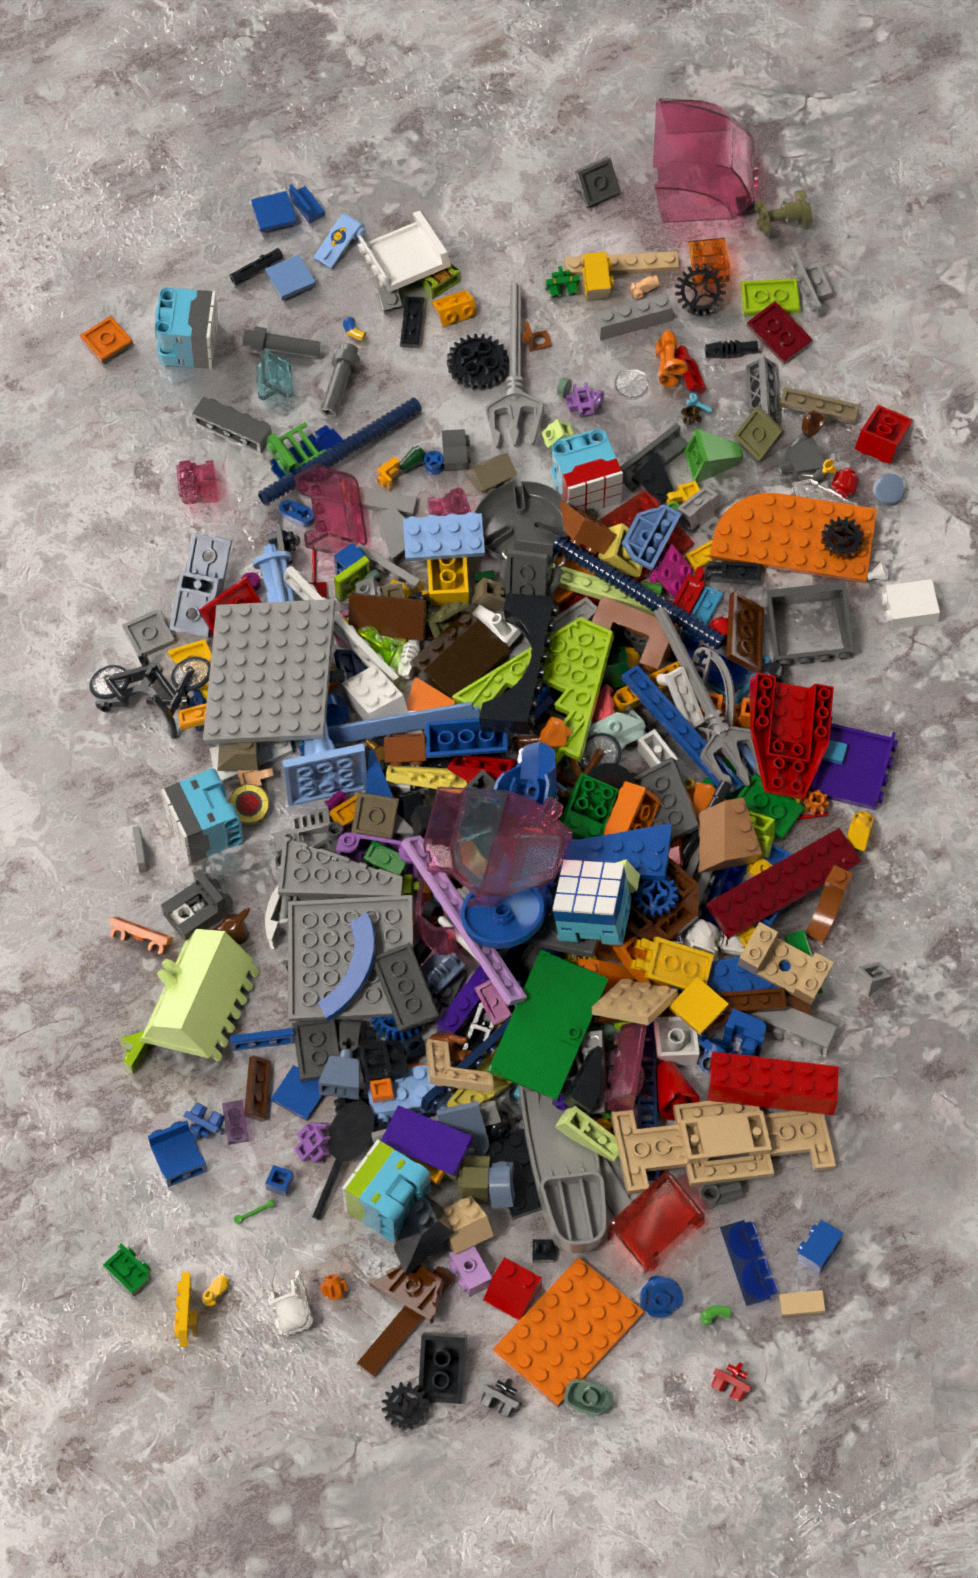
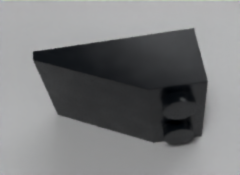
M427 1195L423 1196L409 1210L394 1245V1250L406 1275L414 1271L454 1233L443 1207Z
M424 1332L421 1335L418 1385L420 1386L419 1393L422 1391L426 1393L423 1399H428L429 1402L462 1404L468 1335Z

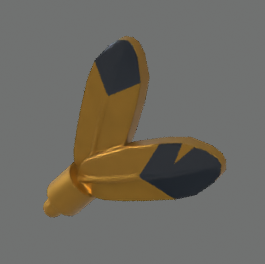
M367 739L365 742L368 744V748L374 750L383 773L386 774L390 763L385 762L384 747Z

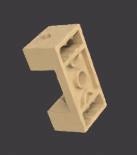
M759 922L737 965L779 988H784L786 992L812 1005L834 962L816 952L813 957L776 938L777 931ZM787 961L790 964V970L786 972L781 971L778 966L779 963Z

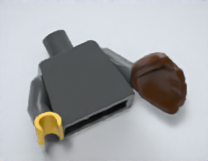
M812 410L804 416L802 433L786 450L785 462L777 464L781 475L791 472L796 482L802 481L814 484L826 477L827 473L834 474L836 472V468L832 466L835 462L831 459L824 461L813 438L826 423L824 416L819 411Z

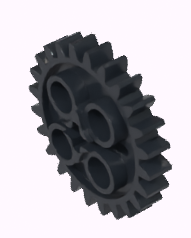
M477 333L474 334V338H471L469 334L467 335V340L460 338V343L454 342V348L450 347V353L447 354L448 373H451L452 379L457 378V384L463 382L464 388L468 384L471 385V390L475 386H478V389L481 390L482 385L488 389L489 383L495 386L496 380L502 381V376H506V370H508L509 356H507V350H504V344L499 345L498 339L492 341V336L486 339L485 334H482L481 338L478 337Z

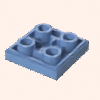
M300 255L265 269L266 275L281 300L316 286L314 278Z

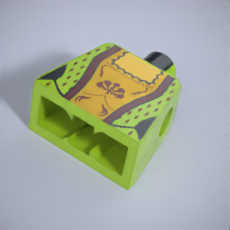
M450 263V267L419 280L431 299L436 298L461 282L460 270L452 263Z

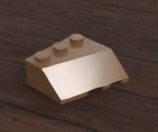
M744 797L723 801L699 813L698 837H700V848L698 849V874L753 864L761 856L762 852Z

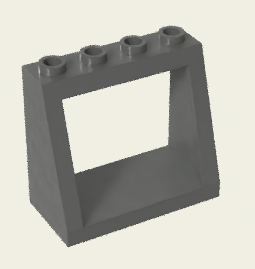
M845 581L766 590L762 600L773 662L782 666L791 665V662L807 664L811 660L818 659L819 662L830 661V658L838 657L839 660H845L853 656L855 648ZM834 599L843 648L780 655L772 606Z

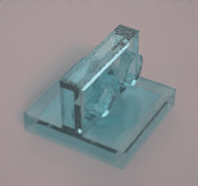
M267 349L260 352L261 363L256 366L258 398L264 401L277 393L287 399L294 396L291 364Z

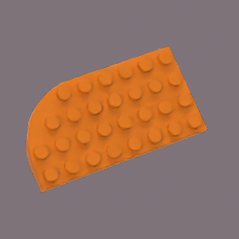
M781 493L751 495L736 502L720 518L714 531L710 559L757 563L765 568L866 583L877 509ZM838 516H840L841 520H844L847 516L849 522L854 519V525H861L859 531H864L862 537L864 542L861 545V550L856 551L855 556L848 554L847 559L844 558V555L837 559V554L835 553L830 556L831 550L825 551L824 546L826 544H821V539L823 538L821 533L824 530V525H829L830 519L836 522Z

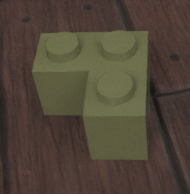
M465 1155L464 1163L461 1164L458 1175V1196H462V1199L472 1196L477 1204H488L490 1156Z

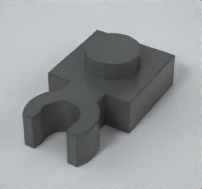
M642 710V714L646 716V718L642 719L646 726L645 731L649 733L655 729L660 737L664 739L669 734L668 731L655 717L651 716L649 710Z

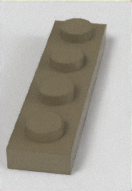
M784 387L779 407L804 413L816 410L825 418L855 424L860 405Z

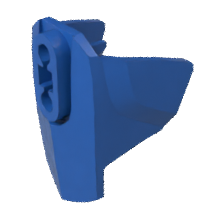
M541 742L532 743L521 748L518 754L517 766L501 773L496 780L491 802L499 808L515 814L523 822H548L553 817L556 802L555 750ZM536 810H538V816H537V817H535V814H534Z

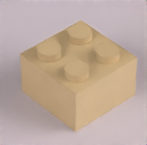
M472 1196L463 1198L459 1202L443 1208L454 1231L445 1242L455 1255L494 1236L487 1215Z

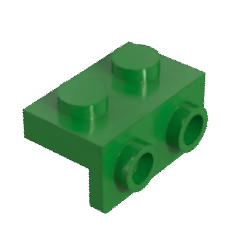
M121 1243L118 1245L119 1250L103 1264V1268L133 1297L152 1279L150 1274L151 1268L143 1260L140 1262L136 1258L137 1255L129 1246L125 1247Z

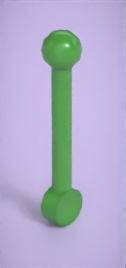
M271 1199L267 1204L242 1216L236 1215L234 1222L241 1224L244 1219L268 1207L273 1208L275 1201Z

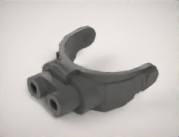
M515 1083L508 1089L506 1098L498 1108L511 1122L522 1118L521 1109L515 1107L509 1098L518 1085Z

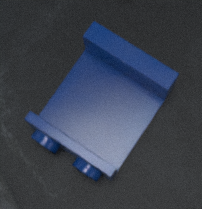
M187 1120L175 1122L171 1127L164 1130H155L151 1135L147 1136L167 1187L207 1172L205 1160L200 1155Z

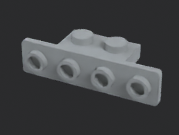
M793 248L789 257L792 268L795 267L798 282L803 284L802 289L805 297H809L811 311L815 312L817 317H821L822 306L819 301L833 297L831 287L820 263L804 267L796 249Z

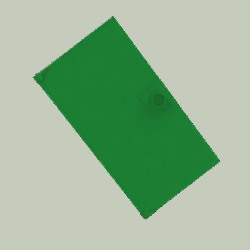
M539 950L538 957L523 989L527 998L524 1002L516 1005L487 1072L557 1101L592 1019V1006L600 1000L609 978L551 955V953L544 950Z

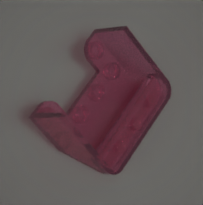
M316 464L295 475L296 489L303 496L311 498L316 531L309 530L304 534L306 548L323 553H334L341 551L351 543L355 546L358 543L363 546L367 544L359 484L352 474Z

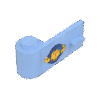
M347 214L341 215L313 258L333 269L351 240L356 241L359 239L358 236H364L366 231L364 229L365 225Z

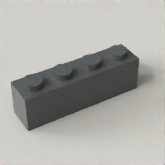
M203 396L192 413L194 425L260 454L267 445L268 436L272 434L271 426L267 422L254 419L249 414L238 412L233 407L222 405L212 398L209 399Z

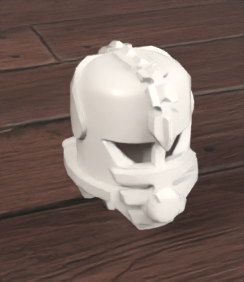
M696 919L688 926L683 945L713 954L712 962L718 961L717 946L720 947L722 945L723 932L711 922Z
M300 1270L295 1271L296 1278L291 1280L290 1294L281 1296L277 1292H271L268 1299L269 1306L277 1314L275 1325L281 1335L289 1336L302 1332L304 1329L307 1330L313 1322L308 1300H311V1298L307 1294L308 1289L304 1286Z

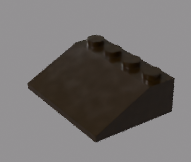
M465 611L413 658L410 664L418 679L453 699L452 696L487 675L512 650L480 619Z

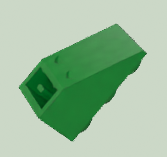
M581 773L560 817L555 834L577 840L602 836L618 789Z

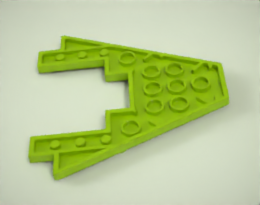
M582 617L577 618L551 634L552 644L547 649L549 653L548 663H544L545 678L541 679L542 683L563 692L554 706L556 710L568 715L563 722L572 732L567 737L565 747H552L556 752V765L564 755L579 762L582 760L614 638L611 630ZM530 647L452 696L453 700L458 704L472 702L473 707L479 706L481 712L483 702L502 695L507 687L512 688L521 679L529 665L532 648Z

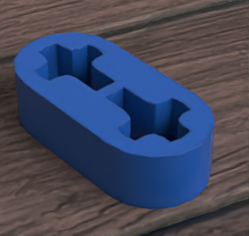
M292 500L281 502L279 510L280 516L283 519L302 527H309L314 523V512L309 507Z

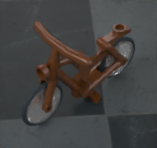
M531 726L530 734L509 733L508 752L500 753V755L505 759L517 760L518 763L519 750L529 744L539 742L540 735L537 734L533 726ZM598 733L590 736L586 741L581 764L585 768L584 772H582L577 760L569 756L567 757L578 780L581 773L586 775L599 764L609 762L619 764L622 750L615 737L606 733ZM558 762L556 765V781L574 788L577 781L565 777L563 766ZM563 790L557 791V796L568 802L570 794Z

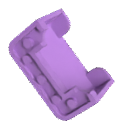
M344 833L339 837L336 854L360 863L372 841H375L399 853L400 859L409 863L407 875H412L413 882L420 881L421 874L401 845L403 841L356 833Z

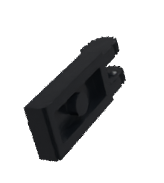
M730 561L708 562L706 569L711 571V573H707L705 579L709 582L761 584L762 565Z

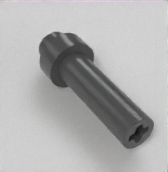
M255 326L254 331L245 329L242 346L251 348V353L263 355L264 350L318 359L321 342L267 333V328Z
M343 343L341 348L336 349L331 361L334 370L320 408V412L327 417H336L350 374L358 368L360 357L357 354L358 348L353 344Z

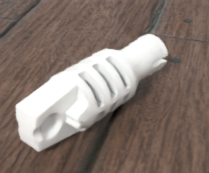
M409 639L404 644L398 666V676L400 679H411L414 671L410 661L421 652L419 646L421 640Z

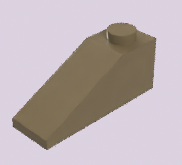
M483 578L473 587L472 605L477 607L481 605L492 611H504L506 589L502 583Z

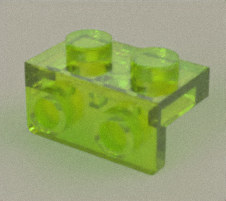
M371 626L360 628L358 630L360 637L367 640L371 648L376 653H379L383 657L384 662L390 667L399 646L394 644V640L378 634V631Z

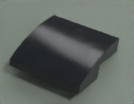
M381 1040L380 1046L359 1045L357 1051L364 1083L387 1078L396 1080L408 1076L409 1072L402 1041Z

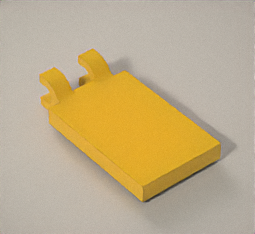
M654 937L653 942L644 938L636 941L635 948L647 951L645 961L639 958L632 960L630 968L645 971L644 978L685 990L697 977L707 985L713 954L660 937Z

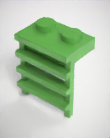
M306 422L279 438L275 433L267 438V450L287 476L289 472L293 473L294 469L298 470L299 466L303 467L304 463L326 451L324 449L318 453L302 429L307 427ZM297 433L313 454L312 457L308 458L292 435ZM283 440H289L302 458V463L299 464Z

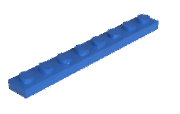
M635 665L623 674L621 680L714 785L718 787L720 781L700 758V754L707 744L638 665ZM715 753L713 756L722 773L729 775L734 791L732 793L728 792L726 796L728 799L743 787V783Z

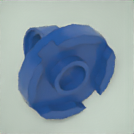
M328 694L327 727L345 724L349 719V706L346 700L339 695Z
M702 1033L698 1043L705 1048L699 1060V1067L703 1072L709 1073V1069L705 1067L704 1061L708 1057L711 1058L712 1051L730 1054L739 1053L738 1051L733 1052L734 1047L717 1037L711 1040L707 1038L709 1034Z
M652 1276L641 1289L639 1295L642 1309L648 1312L651 1317H667L672 1315L671 1311L681 1307L683 1292L679 1284L673 1279Z

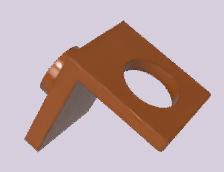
M524 322L522 339L524 344L527 343L529 352L551 347L547 330L532 333L529 322ZM537 337H543L545 343L536 344L534 340Z

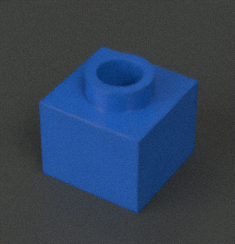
M273 1165L265 1182L266 1190L286 1197L294 1180L293 1172Z

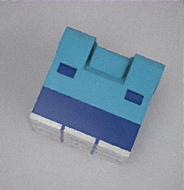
M563 860L553 905L559 941L579 942L580 938L601 940L602 944L622 946L631 907V893L629 892L624 864Z

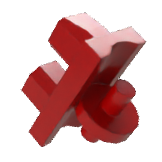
M741 1362L736 1367L728 1364L726 1370L732 1372V1376L717 1368L713 1372L715 1377L711 1387L723 1392L727 1382L733 1384L734 1388L730 1397L739 1402L753 1388L737 1379L741 1377L746 1380L748 1377V1373L742 1371L744 1364Z

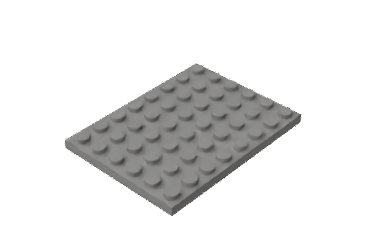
M334 599L217 605L203 733L204 744L324 739L336 605Z

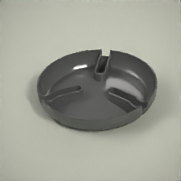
M521 481V486L516 487L513 482L491 491L481 500L475 510L477 514L482 513L485 551L492 557L504 561L505 558L502 555V551L504 548H507V552L509 549H513L514 539L551 544L560 535H563L565 539L567 534L565 533L560 502L561 500L566 502V500L555 489L531 481Z

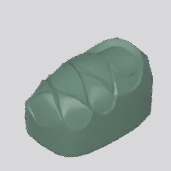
M573 1379L567 1386L564 1400L569 1407L592 1416H600L610 1409L613 1403V1394L608 1387L598 1382Z

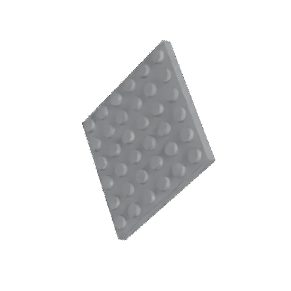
M412 895L288 902L289 1022L327 1020L318 1002L329 995L347 973L354 952V936L350 922L368 912L376 933L375 956L407 943L411 944L414 952ZM374 965L361 992L355 995L346 1009L331 1020L393 1016Z

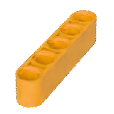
M678 661L648 675V677L662 693L669 691V687L659 685L657 683V676L660 673L668 674L681 667ZM628 686L619 689L612 698L614 700L613 710L615 713H625L643 704Z

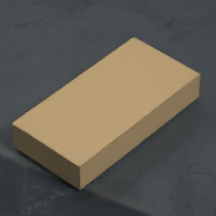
M822 1290L779 1294L781 1317L825 1313Z

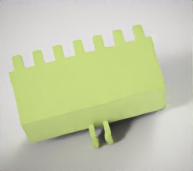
M196 929L191 937L185 941L175 963L170 959H165L162 962L165 970L160 969L157 975L165 986L140 1042L205 1058L211 1057L216 1061H220L222 1054L215 1046L218 1043L222 1047H226L229 1041L221 1032L224 1029L229 1033H233L235 1026L227 1018L231 1015L235 1019H239L241 1012L234 1006L236 1000L241 1005L246 1004L247 998L240 992V989L243 987L247 991H251L253 988V984L246 978V975L249 973L253 977L258 976L259 970L252 964L254 959L225 931Z

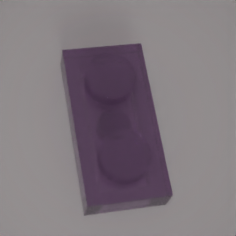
M243 1100L222 1103L228 1145L249 1142Z

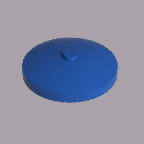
M497 877L479 884L469 892L463 901L460 916L464 931L471 940L484 947L503 949L517 946L527 941L539 930L545 917V906L541 893L530 882L517 877Z

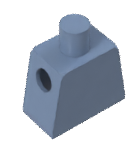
M343 1049L339 1057L330 1056L319 1079V1095L359 1100V1060L352 1058V1051Z

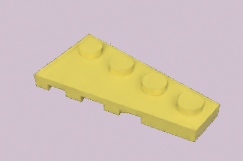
M388 765L386 781L392 783H402L457 793L468 784L467 781L449 771L448 768Z
M488 1055L485 1058L484 1064L475 1070L487 1072L494 1055ZM493 1075L494 1086L492 1092L458 1089L448 1101L447 1106L453 1107L478 1101L479 1105L486 1103L510 1087L513 1082Z

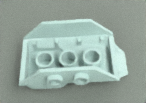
M633 709L625 713L616 712L590 725L587 739L598 733L610 734L618 740L621 749H623L626 744L638 741L646 733L645 723ZM595 738L586 746L584 758L593 755L597 748H601L603 751L609 748L617 751V747L608 738ZM564 755L560 763L565 771L571 764L567 755Z

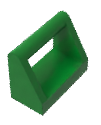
M372 841L363 858L366 864L371 868L381 869L402 876L404 880V875L408 874L409 863L402 861L399 853Z

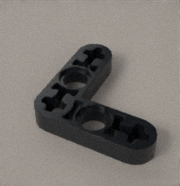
M429 899L424 905L422 914L427 930L414 946V954L419 967H421L446 932V929L438 922V918L444 916L443 908L434 899Z

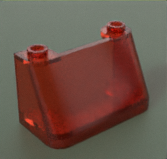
M666 1171L613 1219L608 1226L607 1240L644 1275L648 1271L652 1272L659 1265L658 1259L660 1254L688 1228L690 1230L700 1228L705 1222V1214L679 1181L669 1171Z

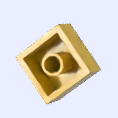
M606 251L583 254L581 265L586 301L608 299L610 292H612V287H614L613 276H609L611 269L610 257H607Z

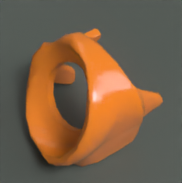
M551 717L546 727L541 731L539 742L545 743L550 747H565L567 737L572 732L561 719Z

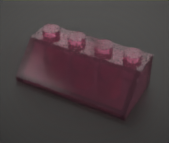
M631 1022L621 1025L620 1033H615L613 1045H617V1052L612 1051L610 1064H614V1070H609L607 1082L611 1083V1088L606 1089L604 1101L608 1102L607 1110L619 1112L633 1110L647 1025Z

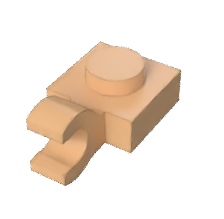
M272 768L262 771H237L241 786L244 784L261 786L260 779L274 776Z

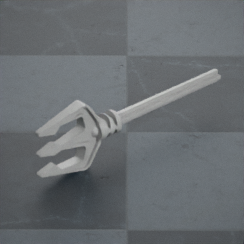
M517 283L510 285L509 377L506 379V394L488 404L485 409L495 448H499L501 433L496 430L497 415L509 414L512 425L510 435L513 445L516 447L520 436L518 427L522 413L525 411L534 413L533 427L528 430L532 446L535 445L544 414L542 401L524 393L525 380L521 377V284L517 285Z
M660 607L654 611V614L681 667L685 668L692 689L705 713L703 720L705 723H710L707 728L712 730V737L702 750L700 758L720 782L724 780L732 785L730 776L722 773L713 756L718 751L722 752L736 769L739 779L748 787L750 785L748 772L742 766L737 744L746 743L756 761L753 769L760 776L750 730L734 726L730 727L728 723H723L726 718L720 717L723 714L722 710L715 708L666 609ZM733 786L731 787L729 793H732L734 791Z

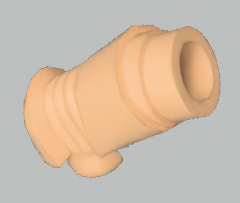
M648 276L639 283H632L630 288L631 295L636 299H640L643 297V293L645 294L659 287L657 276Z

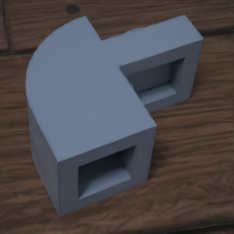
M500 1161L492 1163V1167L489 1168L488 1183L492 1208L513 1207L514 1205L513 1162Z

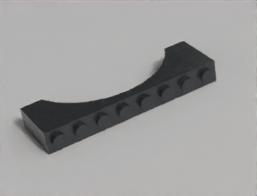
M507 593L503 607L505 621L516 627L527 638L532 648L531 659L524 675L511 689L494 699L482 703L479 721L481 731L530 734L531 726L534 727L535 725L534 711L538 710L539 706L537 696L541 695L542 692L541 679L545 678L544 663H548L549 653L547 649L552 644L551 632L555 630L554 616H558V605L555 604L554 596Z

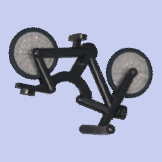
M140 653L138 656L142 667L126 670L119 665H109L99 669L92 676L89 683L91 693L99 699H110L96 701L97 709L108 713L114 707H127L129 705V697L139 693L149 696L146 699V704L159 708L168 724L170 738L175 739L177 738V729L173 715L179 707L190 706V698L187 695L189 691L197 690L209 681L211 664L202 657H189L179 662L171 674L172 683L177 688L176 691L162 674L163 668L161 664L157 662L150 663L145 653ZM157 679L171 699L160 698L157 692L150 687L151 684H154ZM141 680H142V682L140 683V685H138V686H133V687L127 689V687H128V685H129L130 683H134V682H138V681H141Z

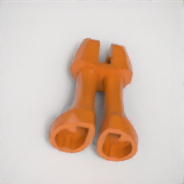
M666 330L662 334L661 338L656 342L655 355L660 358L659 382L665 387L677 385V375L685 374L688 370L685 361L675 359L674 354L678 344L676 336L671 330Z

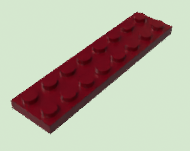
M838 828L706 904V907L729 940L825 885V881L834 865L849 871L862 861L841 829Z

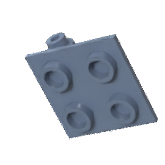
M442 945L420 969L427 987L437 995L466 965L453 952L451 953Z

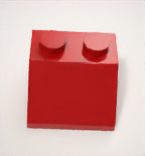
M504 1257L491 1279L483 1302L519 1321L526 1314L542 1288V1277Z

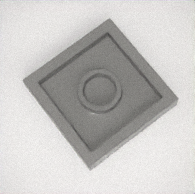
M158 609L122 624V628L137 657L140 653H145L148 656L175 644V640Z

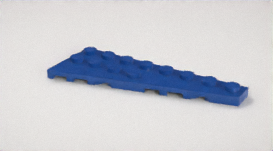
M664 824L503 853L501 870L548 868L550 876L560 877L563 860L617 863L627 859L640 874L639 879L666 880L673 827L672 824Z

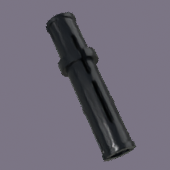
M276 248L266 255H260L259 259L229 274L230 280L236 285L262 269L270 267L271 264L283 259L282 252L279 248Z

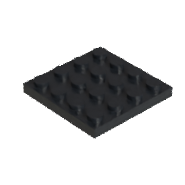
M524 1128L511 1132L505 1139L489 1140V1147L485 1155L490 1156V1167H492V1163L500 1161L514 1163L513 1186L515 1199L513 1207H507L512 1220L542 1210L531 1169Z

